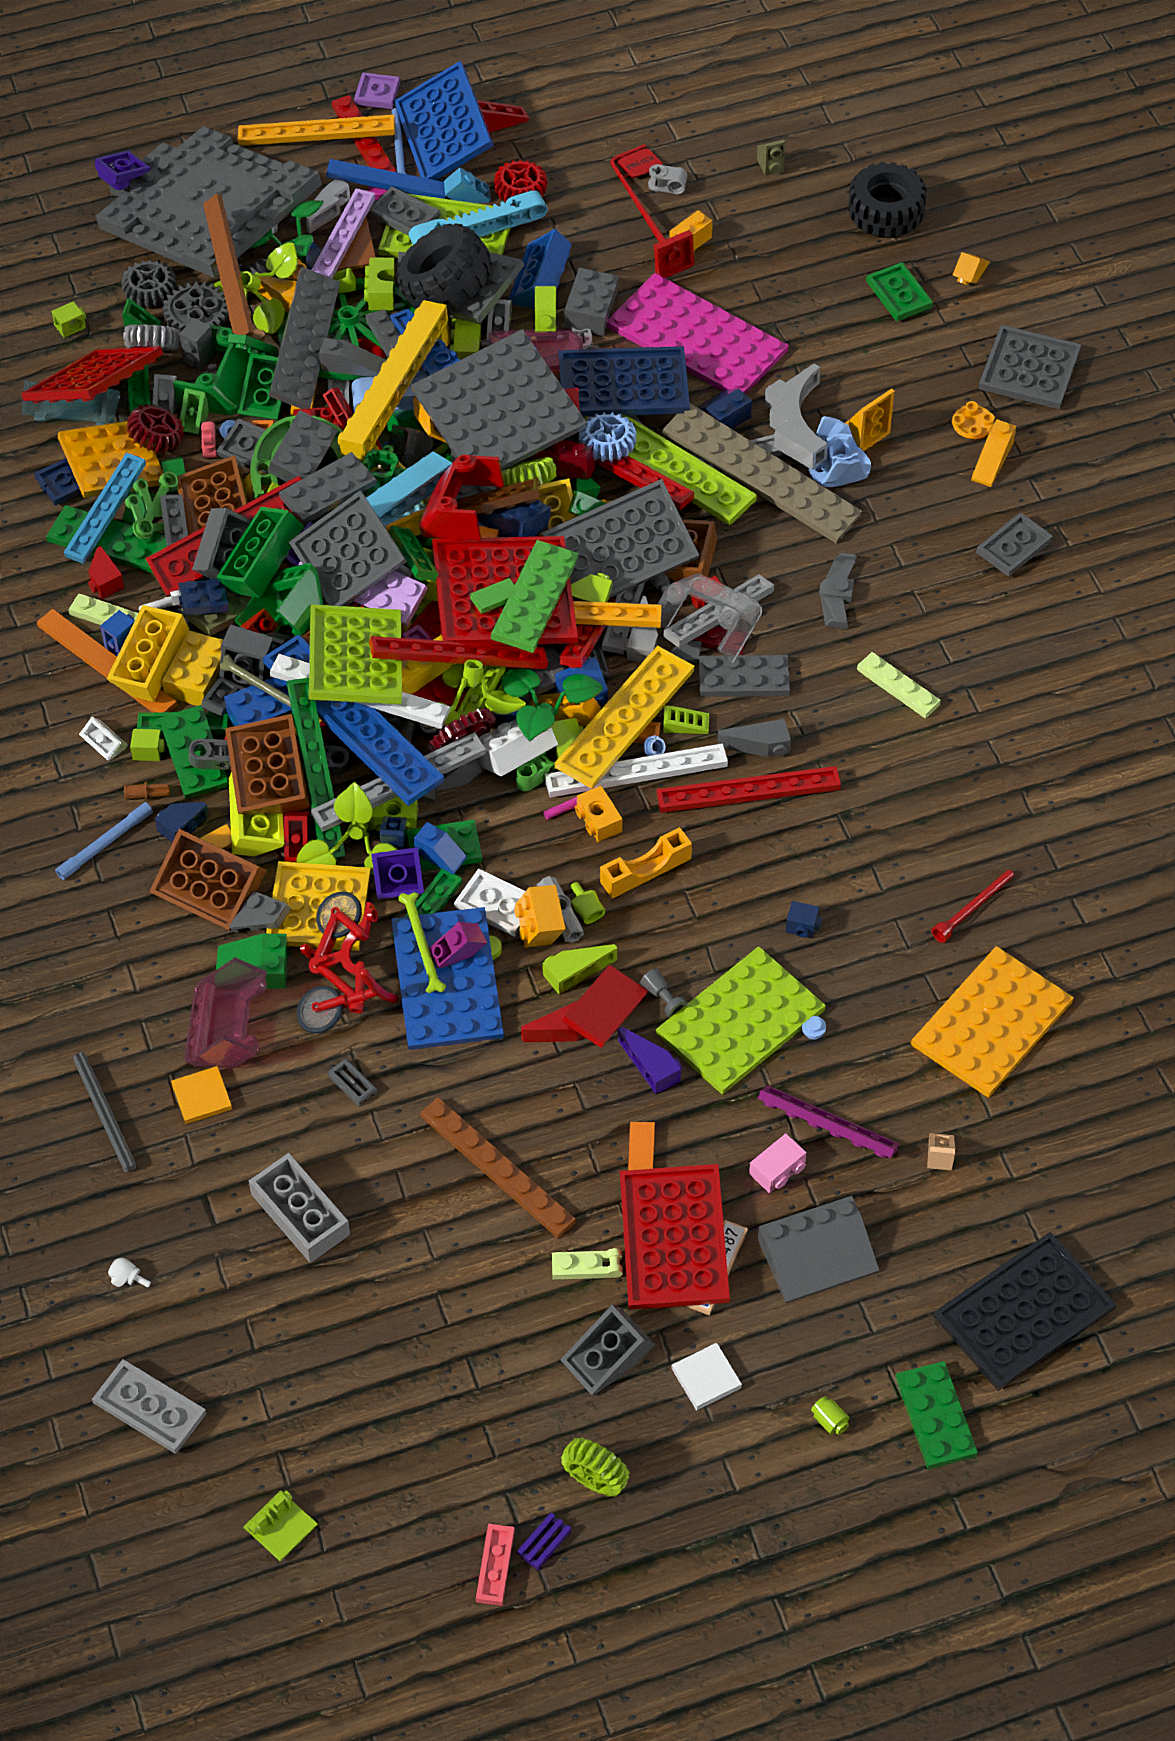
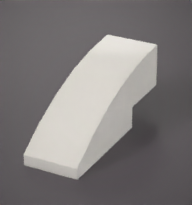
M335 179L315 198V200H323L324 203L316 213L306 217L308 233H312L340 214V206L350 200L349 185L346 182Z

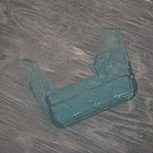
M24 380V391L39 382ZM107 388L106 392L97 394L95 399L85 402L82 399L72 402L60 400L54 403H50L49 400L40 403L23 401L22 414L34 416V420L46 421L47 417L96 422L95 426L111 424L114 421L119 404L120 391Z

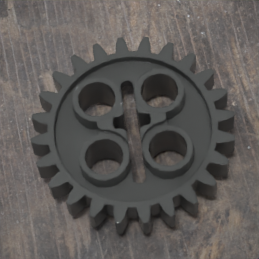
M197 282L194 283V286L186 283V288L179 286V291L172 290V295H167V300L164 301V320L167 321L168 327L172 326L179 330V334L193 318L216 326L226 324V318H229L224 292H221L219 287L214 289L213 284L206 287L205 282L201 286H198Z

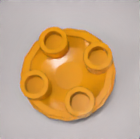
M970 401L966 403V406L956 410L952 418V425L954 430L965 438H983L990 433L994 425V415L976 402Z

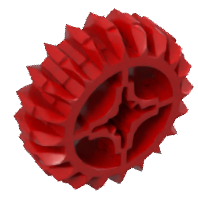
M521 159L519 162L512 160L510 164L505 162L504 167H499L494 178L496 195L499 196L500 200H504L505 204L508 198L529 191H538L543 196L546 194L548 186L545 171H543L541 166H537L536 162L530 163L529 160L525 162L521 161Z

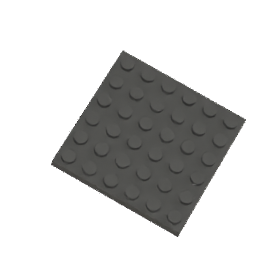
M523 329L411 385V390L456 458L465 454L499 457L501 471L587 428V422Z

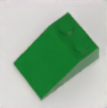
M250 353L238 415L279 420L285 402L269 396L278 357Z
M263 933L219 945L215 988L286 989L289 955L287 934Z

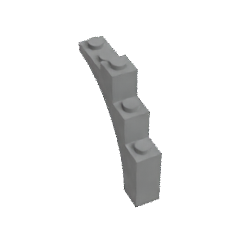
M812 364L807 369H804L801 373L788 380V382L779 379L772 385H769L765 391V406L770 408V427L775 429L774 447L812 470L827 460L828 444L807 426L800 411L803 400L811 390L820 384V366Z

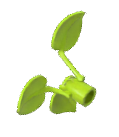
M292 242L281 245L268 256L266 267L272 272H256L252 274L248 271H240L246 299L247 291H250L263 302L254 311V324L259 330H263L271 335L276 333L282 326L285 310L283 304L278 299L273 298L267 302L257 291L261 286L259 278L272 277L276 274L278 278L286 279L293 275L297 268L298 258L295 245ZM220 280V281L216 282V283L214 284V286H215V288H218V287H219V288H220V291L223 292V288H222V284H221V280Z
M467 660L465 664L456 663L443 673L442 679L446 685L453 688L460 687L443 727H446L455 719H460V714L454 710L457 707L463 689L466 687H476L479 683H481L484 698L487 699L485 706L495 713H513L524 707L526 702L500 690H493L488 694L485 686V677L481 676L483 664L478 660Z
M353 782L336 798L334 803L336 815L342 821H351L344 836L330 850L327 843L323 840L308 842L300 850L297 856V863L336 865V858L332 853L349 836L353 839L364 838L366 851L369 854L365 859L364 865L366 868H371V874L374 875L371 854L398 850L388 843L377 844L373 851L371 850L370 834L367 833L370 824L369 820L373 814L372 805L363 789L356 782Z

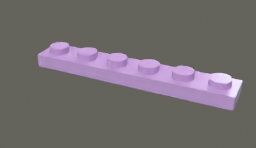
M355 189L312 271L331 279L333 278L375 200V193Z

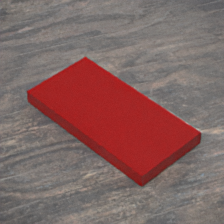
M609 965L566 1013L562 1022L602 1048L646 997L648 990Z

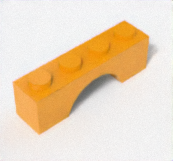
M679 827L661 836L656 845L645 855L630 861L619 857L601 866L600 883L613 899L691 860L692 843Z

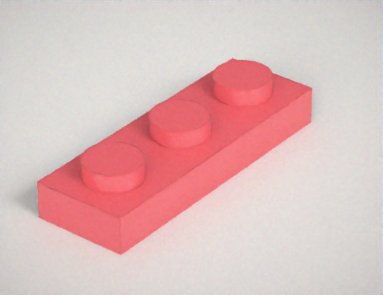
M488 1524L476 1603L503 1605L515 1532L514 1527Z

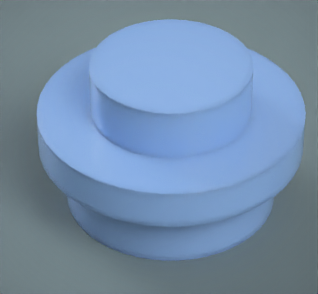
M812 1016L802 1024V1031L809 1039H818L824 1035L826 1023L822 1018Z

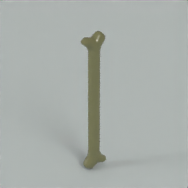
M229 654L223 657V663L220 664L222 671H231L291 707L289 695L235 664Z

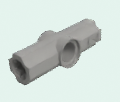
M548 876L543 878L537 886L556 885L560 906L563 909L561 911L565 930L561 935L564 941L570 943L578 941L584 935V931L571 908L570 899L564 895L555 877Z

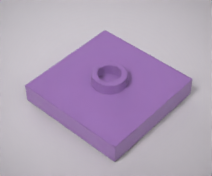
M362 72L354 97L355 105L393 109L394 100L401 83L400 77Z

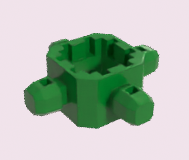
M386 444L381 450L373 449L368 451L364 461L359 459L369 472L370 469L378 465L385 469L390 467V471L387 474L383 473V476H380V473L377 472L372 473L376 478L377 485L367 490L369 496L377 491L378 488L390 482L394 477L406 471L405 468L399 469V459L394 453L392 445Z

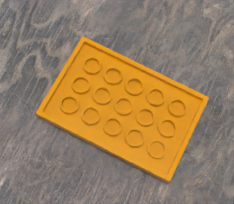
M996 946L911 1040V1045L989 1098L1072 1004L1074 997Z

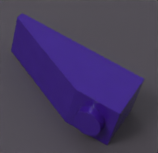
M624 1027L618 1028V1042L655 1094L681 1081L682 1066L677 1058H673L667 1050Z

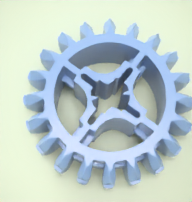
M603 412V415L600 416L595 414L594 418L588 417L586 421L587 428L579 431V443L587 444V446L592 445L594 460L601 459L602 462L605 460L612 462L613 459L620 461L621 456L627 457L628 453H632L636 444V431L633 422H629L628 417L622 418L621 414L616 416L613 412L611 414Z

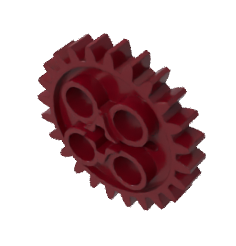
M489 708L477 709L474 713L470 711L466 716L462 715L460 719L453 720L443 730H440V734L435 735L434 739L429 742L428 750L432 753L474 732L479 738L481 735L490 732L489 729L494 727L493 724L496 723V718Z

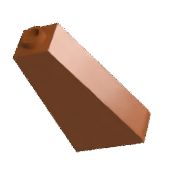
M365 217L336 272L351 268L355 278H365V266H369L370 258H375L367 217Z

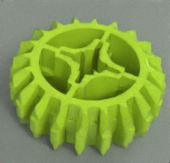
M549 457L514 464L502 471L504 486L537 477L540 484L553 480L557 476L556 466L553 459Z
M574 1438L563 1451L561 1463L564 1469L570 1473L571 1477H574L577 1482H580L585 1487L607 1497L617 1496L625 1488L629 1479V1471L626 1465L621 1462V1459L616 1457L613 1452L608 1451L606 1447L593 1443L590 1439Z

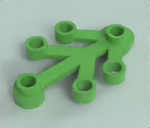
M167 471L159 477L160 487L153 500H151L148 483L145 479L140 478L134 482L133 488L137 493H140L146 511L143 517L139 506L140 499L137 495L131 494L125 499L126 506L132 509L135 518L132 529L137 538L147 540L153 535V532L162 531L165 533L163 522L152 523L155 517H162L160 507L161 495H166L168 490L173 489L178 484V478L175 473Z

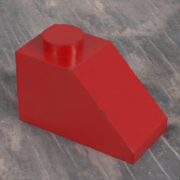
M101 546L98 547L88 571L90 578L88 585L93 593H97L101 599H104L124 589V583L120 571Z
M310 811L286 812L284 815L285 862H297L300 850L310 840Z

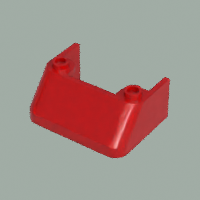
M465 454L455 459L439 478L421 517L419 529L422 536L428 538L481 540L476 510L457 509L458 505L455 499L461 485L503 487L504 481L499 457Z

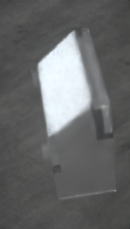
M693 574L670 584L657 604L661 605L660 628L664 631L669 627L688 594L722 610L718 617L719 624L728 630L718 650L729 662L733 663L762 614V607L758 601L701 574Z

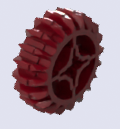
M149 404L145 406L139 405L138 408H134L128 417L126 431L129 433V437L134 439L133 443L140 444V448L144 447L147 451L152 450L155 454L158 451L162 454H165L166 451L171 453L172 450L177 449L183 439L184 426L181 425L182 421L177 419L176 414H171L170 410H164L163 406L159 408L155 404L153 406Z

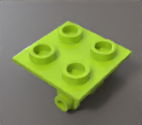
M280 1491L243 1526L248 1533L279 1561L318 1525L292 1501L293 1497L287 1491L284 1493Z

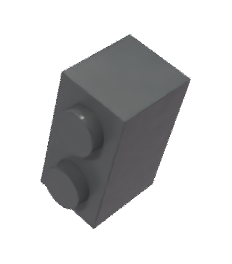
M193 318L179 334L183 360L188 366L202 370L215 355L212 330L210 325Z

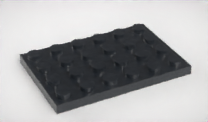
M1049 1232L934 1311L933 1317L999 1392L1115 1310L1116 1304L1057 1238Z

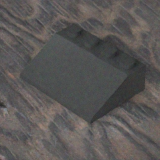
M852 1196L759 1226V1244L786 1304L879 1273L861 1214Z

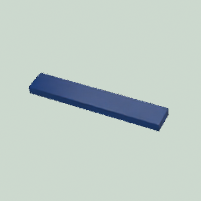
M334 159L329 160L326 173L328 178L387 190L394 187L407 194L445 199L444 182Z

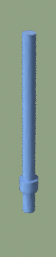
M397 108L392 109V115H395L396 119L394 141L397 173L406 174L401 120Z

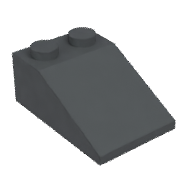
M611 1305L560 1360L586 1390L594 1396L638 1364L655 1344L623 1309Z

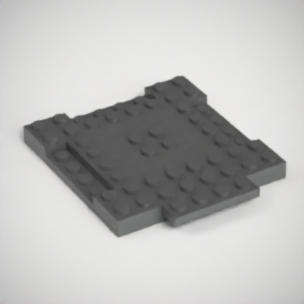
M203 126L178 148L165 143L157 146L156 149L141 160L151 167V171L129 181V186L124 190H116L110 186L111 194L117 196V198L97 214L96 219L101 230L215 278L219 275L203 207L207 200L216 193L222 195L236 257L238 258L296 206L317 190L322 183L319 172L290 160L285 164L235 145L233 144L232 137Z

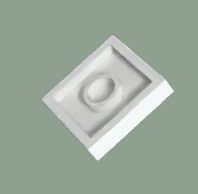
M717 1343L672 1364L674 1374L696 1411L741 1389L742 1384Z

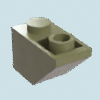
M785 140L758 145L757 161L764 175L784 172Z

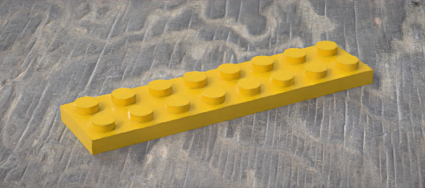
M656 646L555 762V768L593 789L694 672V665Z

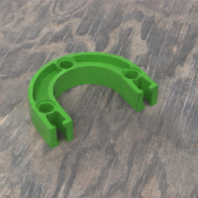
M296 416L286 417L272 424L263 432L256 444L250 467L255 499L264 495L261 485H269L270 487L272 482L278 484L277 477L268 473L267 470ZM312 416L338 430L327 452L332 463L345 456L341 454L340 445H338V436L343 431L325 419ZM259 470L266 471L267 475L260 474Z

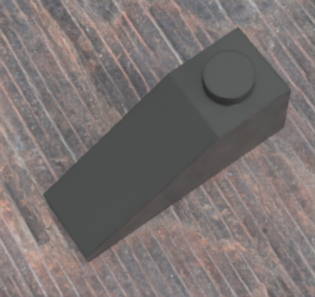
M324 338L319 351L321 370L327 372L375 377L379 374L383 362H386V359L345 340Z
M785 719L718 730V744L723 743L725 749L764 757L783 756L790 753L791 739Z

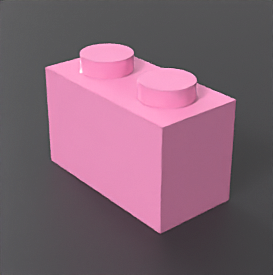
M784 1134L750 1162L749 1174L767 1192L771 1193L776 1188H782L790 1176L793 1174L797 1175L804 1169L806 1165V1152L787 1134Z

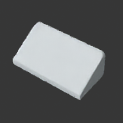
M91 717L79 733L83 739L108 761L112 760L129 746L106 724L95 717Z

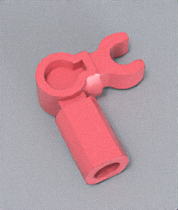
M204 422L201 424L203 458H217L215 423Z

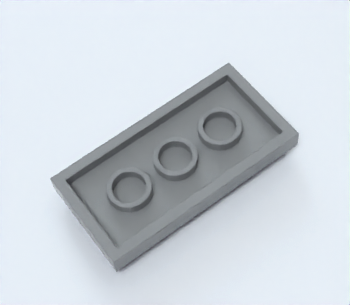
M122 1359L92 1398L95 1405L175 1454L178 1453L207 1414L206 1409L124 1359Z

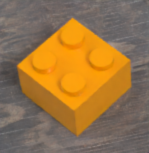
M556 885L529 887L515 903V916L519 918L520 922L519 935L521 940L524 941L525 948L552 945L565 930Z

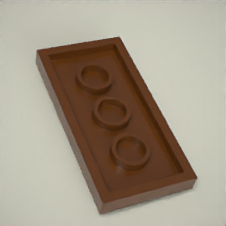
M537 477L455 499L458 505L457 509L476 510V514L488 515L495 512V509L502 507L503 509H511L517 503H533L537 498H540L541 484Z

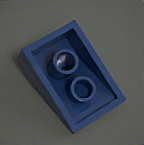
M540 500L529 504L521 502L511 509H503L502 507L495 509V512L488 515L477 514V519L482 525L499 530L498 533L504 537H536L548 530L551 507Z

